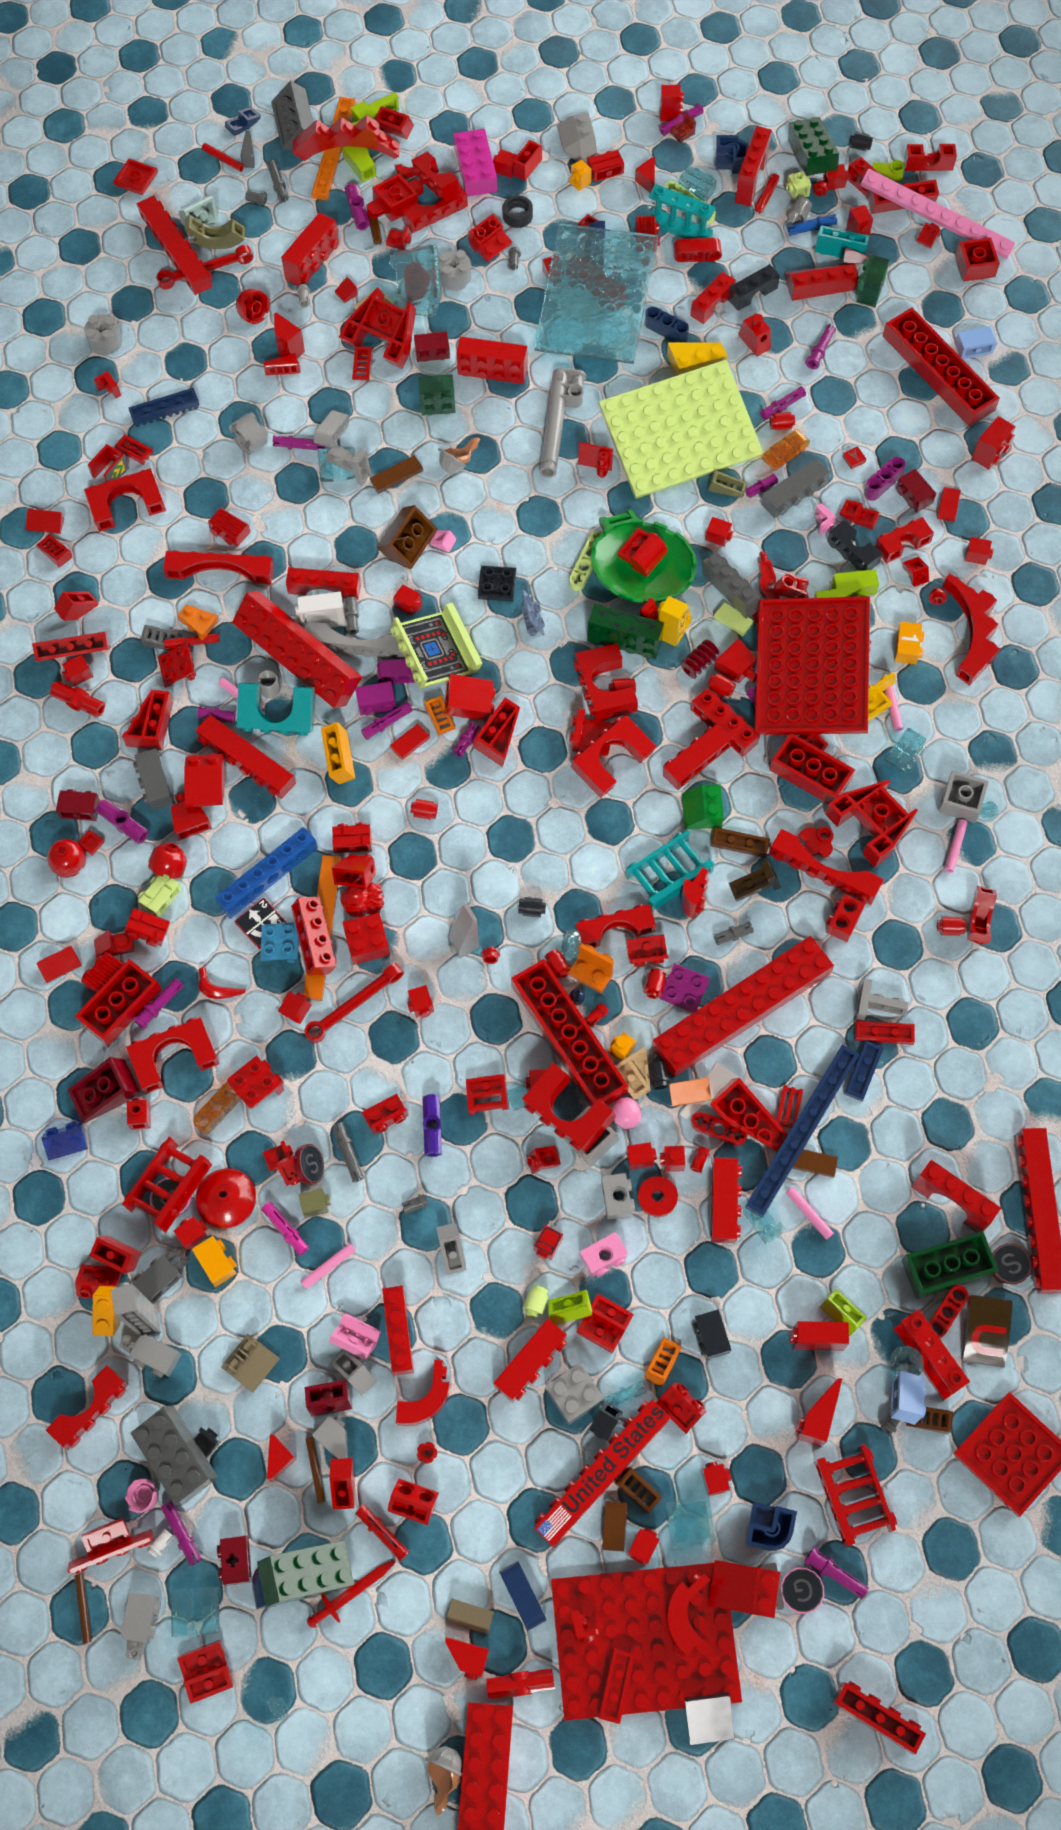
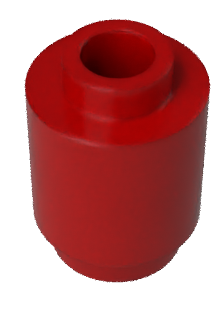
M791 412L774 413L769 418L770 429H775V431L792 429L793 425H795V415H792Z
M719 673L712 675L708 681L709 689L723 697H731L736 687L733 680Z
M629 677L612 679L608 685L609 691L633 687L636 693L635 679H630Z
M416 799V802L411 804L410 813H414L413 817L436 819L438 804H434L433 801Z
M941 916L940 920H937L936 928L940 935L960 936L966 932V920L961 919V917Z
M554 949L544 956L557 978L563 979L569 975L571 967L562 952Z
M651 969L650 973L647 974L643 992L648 998L657 999L662 996L666 982L665 972L660 969Z

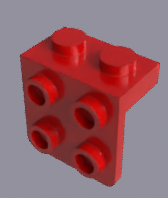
M578 709V713L573 716L572 726H575V729L570 732L569 742H572V751L583 753L590 741L598 740L600 738L598 735L607 728L609 730L612 727V722H595L593 719H586V710ZM610 745L602 748L599 755L608 756Z
M257 1055L227 1079L230 1087L250 1109L257 1106L274 1091L278 1096L285 1091L282 1086L284 1081L277 1073L274 1075L270 1071L272 1068L265 1059L262 1061Z

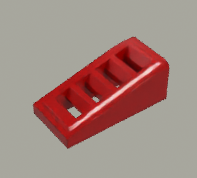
M355 346L352 380L369 381L374 353L372 347ZM357 372L366 373V376L357 375Z
M295 353L263 362L266 376L301 373L299 361Z
M50 534L36 544V547L59 568L73 557L71 551Z
M651 597L641 608L640 616L657 621L658 612L655 601Z

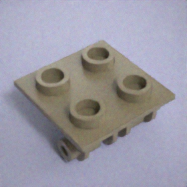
M247 1334L221 1368L254 1393L280 1358L259 1343L253 1336Z

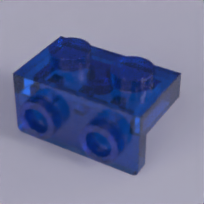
M69 1122L60 1129H57V1127L45 1130L41 1137L48 1161L88 1149L82 1122Z

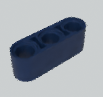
M651 306L646 309V328L675 343L687 342L689 334L688 323L657 307Z
M519 1561L500 1570L499 1573L526 1630L529 1631L546 1622L547 1619Z

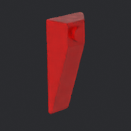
M740 1078L731 1079L718 1091L710 1103L711 1107L724 1121L774 1151L781 1147L788 1135Z

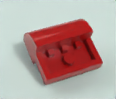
M491 214L468 232V241L475 253L478 251L487 263L513 243L502 230L504 226L494 214Z
M637 528L618 551L617 555L622 560L631 564L633 570L648 577L668 550L663 540L655 533L649 534Z
M703 867L693 882L686 878L683 884L681 907L684 913L694 919L696 914L700 915L707 899L705 893L710 880L708 878L709 870Z

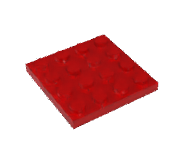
M1008 1392L953 1453L1017 1517H1021L1061 1471V1440L1011 1392Z

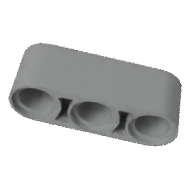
M332 410L315 431L314 443L332 448L347 429L350 416Z

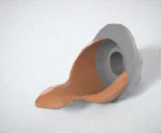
M480 438L471 439L462 449L448 448L442 450L438 448L441 468L450 474L461 472L470 461L472 451L478 447Z
M449 1747L438 1748L431 1754L430 1758H425L428 1773L437 1787V1794L434 1799V1809L437 1815H440L446 1809L448 1795L457 1788L460 1783V1776L462 1777L461 1757L456 1750Z

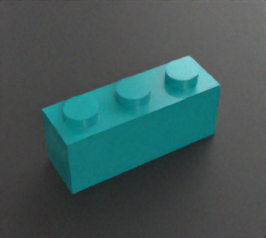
M821 225L814 252L842 258L843 249L848 248L865 255L869 235Z

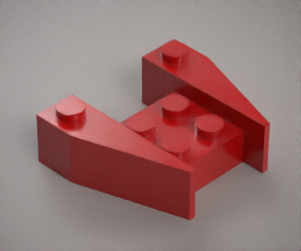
M377 287L345 322L339 338L345 344L354 348L355 346L362 345L366 334L389 343L383 358L389 364L403 369L410 355L416 308L411 302H408L404 310L384 301L385 295Z
M890 780L843 793L828 804L825 815L836 827L852 816H855L875 837L866 845L862 854L874 867H877L890 857L918 811L916 808L908 814L887 792Z

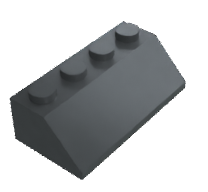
M290 80L271 101L281 147L284 151L291 150L293 140L313 123L305 88Z

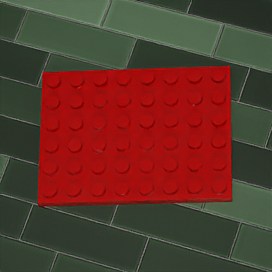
M870 596L760 599L755 733L759 735H790V733L795 735L868 734Z
M714 1563L551 1579L564 1721L598 1717L613 1648L635 1654L622 1715L684 1709V1698L726 1692L730 1694L731 1704L742 1702L731 1610L709 1606ZM705 1573L710 1581L693 1596L687 1609L689 1623L701 1637L702 1641L688 1655L684 1656L673 1642L668 1630V1603L672 1593L681 1582L689 1588L688 1582L696 1574L701 1576ZM579 1609L580 1614H585L587 1627L584 1628V1632L598 1629L599 1634L594 1635L595 1640L582 1643L581 1639L576 1640L570 1616L571 1611Z

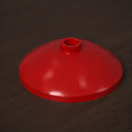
M224 1168L213 1171L201 1181L195 1195L196 1209L201 1218L213 1227L220 1229L236 1227L245 1222L255 1208V1187L250 1178L239 1170ZM222 1192H227L225 1198L220 1197Z

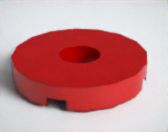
M655 1176L648 1178L642 1183L637 1199L639 1206L646 1214L659 1218L667 1216L674 1210L678 1201V1192L672 1181L665 1177ZM655 1192H660L664 1199L656 1202L653 1200L652 1195Z

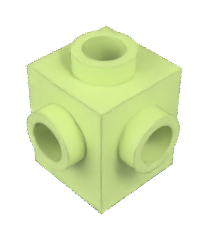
M804 171L788 175L786 190L791 194L793 200L795 201L799 197H809L811 183Z

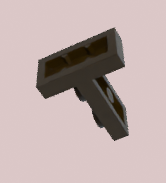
M768 860L760 863L761 869L728 883L736 902L771 886L774 890L781 888L777 875Z

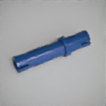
M836 214L826 217L818 216L817 219L788 225V235L792 236L816 229L820 230L821 225L826 227L837 225Z

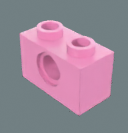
M616 1232L580 1251V1258L591 1277L595 1275L600 1277L608 1272L609 1267L622 1265L626 1262L625 1258L628 1256V1252ZM607 1252L610 1255V1259L603 1261L600 1259L599 1254Z

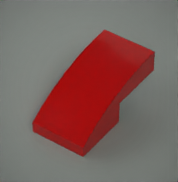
M847 499L840 511V515L847 520L872 530L880 518V512L863 508V503Z

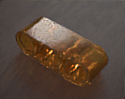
M795 429L766 450L762 455V460L773 471H776L803 452L810 444V440L798 429Z
M225 1083L194 1116V1125L200 1133L208 1134L213 1131L241 1100L236 1093L231 1097L227 1096V1093L233 1090L228 1083ZM216 1105H222L219 1111H213V1108ZM202 1120H208L207 1125L199 1126Z

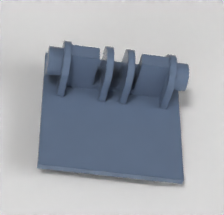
M522 590L524 603L521 609L527 633L530 636H535L537 632L545 635L543 630L545 623L542 617H540L541 607L539 603L535 602L530 594L528 595Z

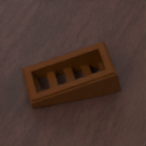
M926 1407V1424H923V1418L915 1425L906 1422L908 1427L950 1434L952 1431L953 1411ZM933 1414L936 1415L935 1425H932ZM942 1416L945 1417L944 1427L941 1426Z
M627 1467L614 1482L622 1492L647 1514L662 1499V1496L631 1467ZM630 1476L633 1477L632 1480L627 1484V1486H625L624 1483L627 1481V1479ZM636 1482H638L639 1485H638L637 1488L632 1492V1491H631L632 1487L636 1484ZM643 1488H645L646 1491L644 1492V1494L640 1498H638V1494L642 1491ZM650 1494H652L653 1497L645 1505L643 1502Z

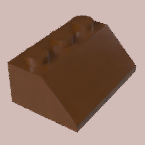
M415 505L403 507L377 548L389 560L412 569L436 533L437 528Z

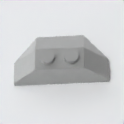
M589 113L569 115L557 125L563 151L576 161L582 159L586 164L588 158L597 155L596 138Z

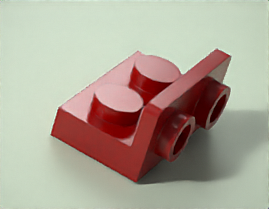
M395 1094L364 1110L362 1115L372 1133L380 1134L385 1132L388 1126L394 1123L399 1124L406 1120L408 1111L398 1094Z
M81 1264L75 1281L76 1295L86 1299L93 1298V1294L99 1286L116 1287L120 1283L123 1273L111 1267Z
M677 1382L673 1383L656 1402L685 1434L707 1412L704 1409L703 1403L696 1398L694 1399L689 1394V1390L683 1384H678Z

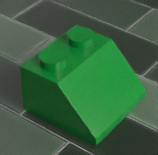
M721 784L701 785L682 794L684 829L722 828L724 815Z

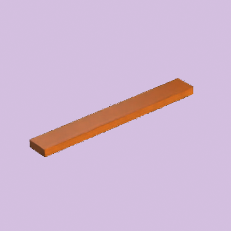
M339 98L332 125L341 117L349 122L351 121V107L356 104L355 99ZM342 147L324 150L311 194L313 199L328 201L342 153Z
M322 855L317 897L320 898V902L323 905V914L328 924V934L331 939L338 885H334L332 867L339 863L342 857ZM306 970L303 995L308 997L307 1000L323 1001L326 975L308 976Z

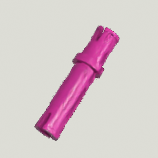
M271 1201L262 1207L261 1211L264 1212L283 1235L284 1241L289 1243L299 1256L304 1254L309 1249V1246L298 1235L297 1229L291 1227Z

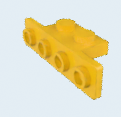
M894 672L884 675L878 683L869 686L868 722L892 706V701L883 691L895 683L896 675Z

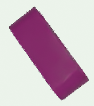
M892 458L867 481L864 491L866 499L871 501L877 500L898 481V478L903 475L906 464L903 458Z
M405 659L385 660L377 663L378 683L390 681L392 684L416 683Z

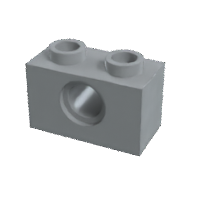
M626 1173L602 1176L601 1184L607 1221L630 1218L632 1211H635L634 1199H630L629 1191H632L631 1180L627 1179ZM621 1193L624 1198L618 1201L613 1198V1195Z

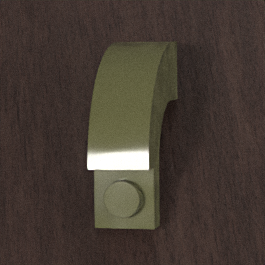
M190 214L185 218V231L194 236V243L202 247L228 249L245 240V227L234 219H231L222 226L214 227L205 225Z

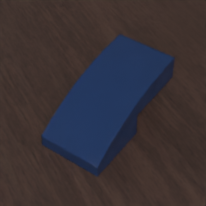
M252 107L238 111V117L225 121V128L233 136H236L252 127L261 119V116Z

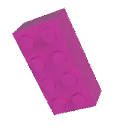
M485 129L453 133L454 150L467 197L497 192V176Z

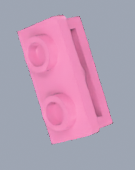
M345 1313L339 1326L332 1333L329 1342L357 1357L367 1360L377 1345L381 1331Z

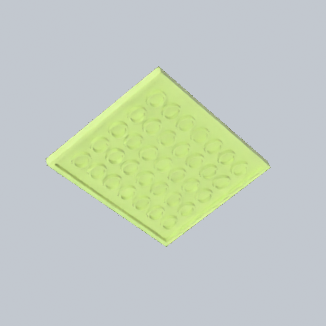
M727 360L599 401L598 403L635 499L714 473L715 470L720 471L753 460L764 454Z

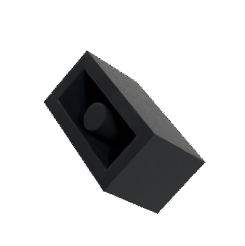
M719 1309L694 1317V1322L691 1325L694 1335H698L700 1340L698 1349L701 1356L704 1355L705 1359L708 1360L729 1354L732 1349Z

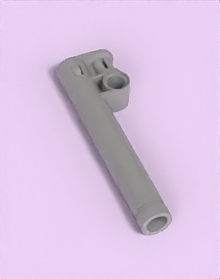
M557 368L553 371L539 473L543 477H554L557 472L565 407L576 408L583 403V382L586 380V373L582 370Z

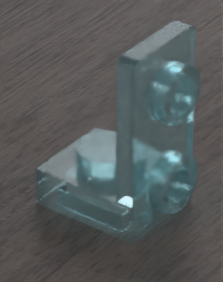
M746 1208L743 1210L744 1215L766 1245L783 1234L785 1227L781 1222L776 1224L768 1211L761 1218Z

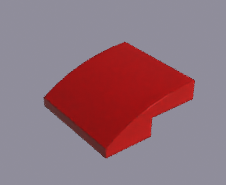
M597 1294L591 1304L592 1315L584 1317L576 1333L613 1354L634 1314Z
M220 1640L177 1657L190 1704L233 1688L230 1670Z

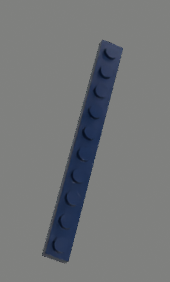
M843 1044L841 1045L747 1202L746 1209L761 1218L764 1217L858 1059L859 1053Z

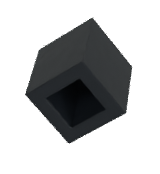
M605 1401L589 1430L596 1437L607 1441L624 1412Z

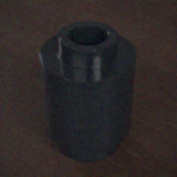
M855 131L854 135H850L849 144L852 149L861 151L871 150L873 137L870 134Z
M531 897L519 899L518 914L541 918L542 914H545L546 903H543V899Z
M662 1059L651 1061V1064L648 1065L650 1085L653 1086L654 1090L668 1088L670 1079L667 1063L663 1062Z

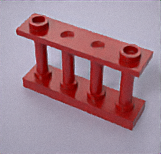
M168 1137L161 1144L159 1151L132 1190L126 1194L122 1203L131 1213L137 1207L154 1217L153 1224L165 1233L212 1167V1163L201 1154L194 1160L178 1151L177 1147L179 1145L171 1137ZM171 1156L190 1166L185 1176H181L165 1167ZM159 1173L178 1183L173 1193H169L153 1183ZM147 1190L167 1201L162 1210L159 1211L141 1200Z
M919 1309L901 1321L902 1323L893 1329L943 1401L970 1383L968 1377Z
M865 1444L858 1447L859 1454L832 1463L830 1461L826 1462L825 1457L814 1461L844 1547L855 1544L854 1539L858 1535L887 1526L888 1532L896 1530V1517L888 1508L872 1461H874L872 1451ZM857 1463H864L867 1475L840 1484L834 1483L831 1474H834L833 1471ZM871 1483L875 1496L849 1505L841 1504L839 1496L842 1492ZM879 1504L883 1518L856 1527L849 1526L846 1518L849 1517V1514Z

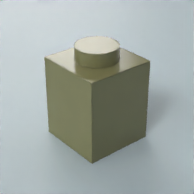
M322 1188L298 1194L305 1218L329 1212L328 1206L331 1205L329 1194H325Z

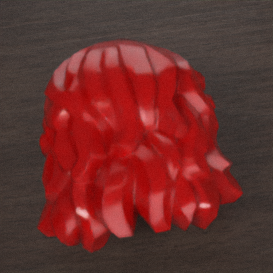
M370 882L367 888L349 886L340 897L341 905L346 914L360 917L364 916L365 913L369 915L379 913L384 907V901L382 900L384 895H380L383 893L382 887L379 883L374 884V882Z

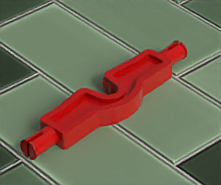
M766 551L759 552L761 561H759L758 565L761 577L759 591L764 599H780V596L775 593L774 588L767 587L776 583V575L773 570L772 561L767 559Z

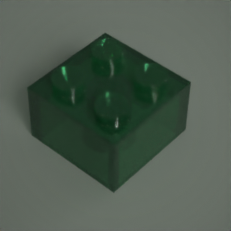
M870 255L869 260L864 262L862 269L864 272L860 273L858 284L860 285L857 286L855 295H858L856 303L876 308L885 282L889 259Z
M452 374L418 377L422 416L456 413Z

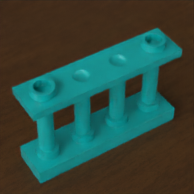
M655 184L649 194V198L655 200L656 204L649 216L656 217L659 229L685 239L711 238L713 236V230L706 227L707 220H710L716 210L715 206ZM662 203L671 206L670 214L662 211ZM677 209L686 212L685 219L677 217ZM692 215L701 218L700 225L691 222Z
M688 830L684 833L676 834L673 840L639 862L631 863L626 869V879L628 880L635 876L650 895L648 905L650 904L652 911L682 893L685 879L687 878L693 882L702 867L709 870V874L714 870L715 864L711 859L706 862L701 861L687 843L690 835ZM680 846L696 865L695 869L690 872L684 869L672 853L673 850ZM665 856L680 874V878L675 882L671 881L656 861ZM650 866L665 885L664 889L655 891L641 871Z

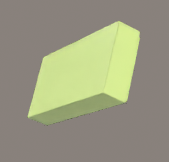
M725 602L714 614L716 620L741 636H744L754 623L752 619H745L738 610Z

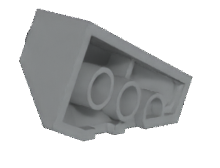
M467 903L456 911L449 935V949L453 954L456 953L459 959L479 948L477 918Z

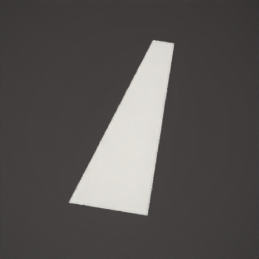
M718 1062L706 1077L709 1079L711 1099L731 1079L740 1078ZM709 1101L687 1104L680 1115L687 1119Z

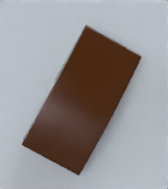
M606 1501L603 1550L624 1552L628 1503Z

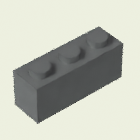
M156 748L134 755L136 762L133 765L136 773H140L141 778H138L141 789H145L146 792L143 794L145 804H150L152 810L174 804Z

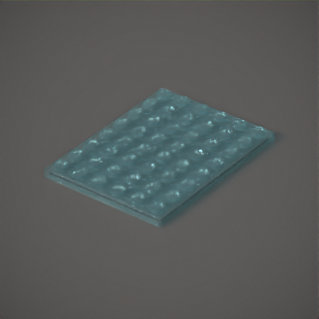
M559 223L534 350L634 364L658 235Z

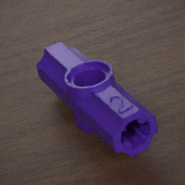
M428 1094L422 1096L424 1156L438 1157L442 1155L440 1096ZM431 1122L437 1123L435 1129H429L427 1125Z

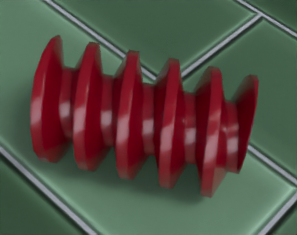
M702 641L692 653L682 660L681 667L683 671L692 679H696V674L700 675L702 670L707 669V665L710 666L712 661L717 659L716 655L719 654V650L711 641Z

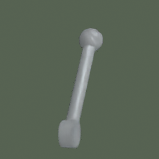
M764 735V763L770 764L768 735Z

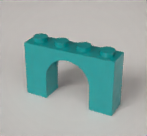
M238 683L237 728H242V731L246 732L260 729L262 733H271V730H277L279 734H290L291 731L297 732V735L307 736L308 733L313 731L315 687L295 686L293 688V708L291 714L283 721H274L267 718L260 708V683Z

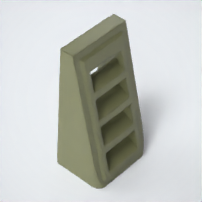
M715 470L710 478L708 491L743 498L747 482Z

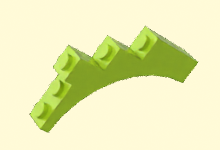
M394 92L369 105L363 101L352 106L351 115L354 121L352 124L356 125L366 115L375 119L381 106L394 111L398 110V95ZM342 147L343 158L362 183L376 177L375 164L369 155L368 148Z
M875 569L835 573L832 581L829 583L830 590L815 591L814 598L875 595L879 588L877 571Z

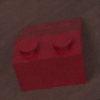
M109 1057L68 1089L82 1123H86L125 1104L126 1101L131 1100L140 1093L125 1059Z

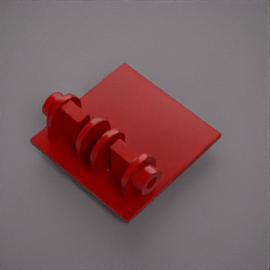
M579 442L578 465L598 468L597 475L600 478H604L608 470L612 471L613 449L606 446L601 447Z
M188 641L158 656L165 688L185 677L190 681L195 679L196 672L194 671V663L191 658Z

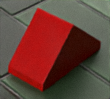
M651 157L635 170V181L649 193H651L655 186V157Z
M270 1435L267 1480L275 1481L296 1461V1458L275 1435Z

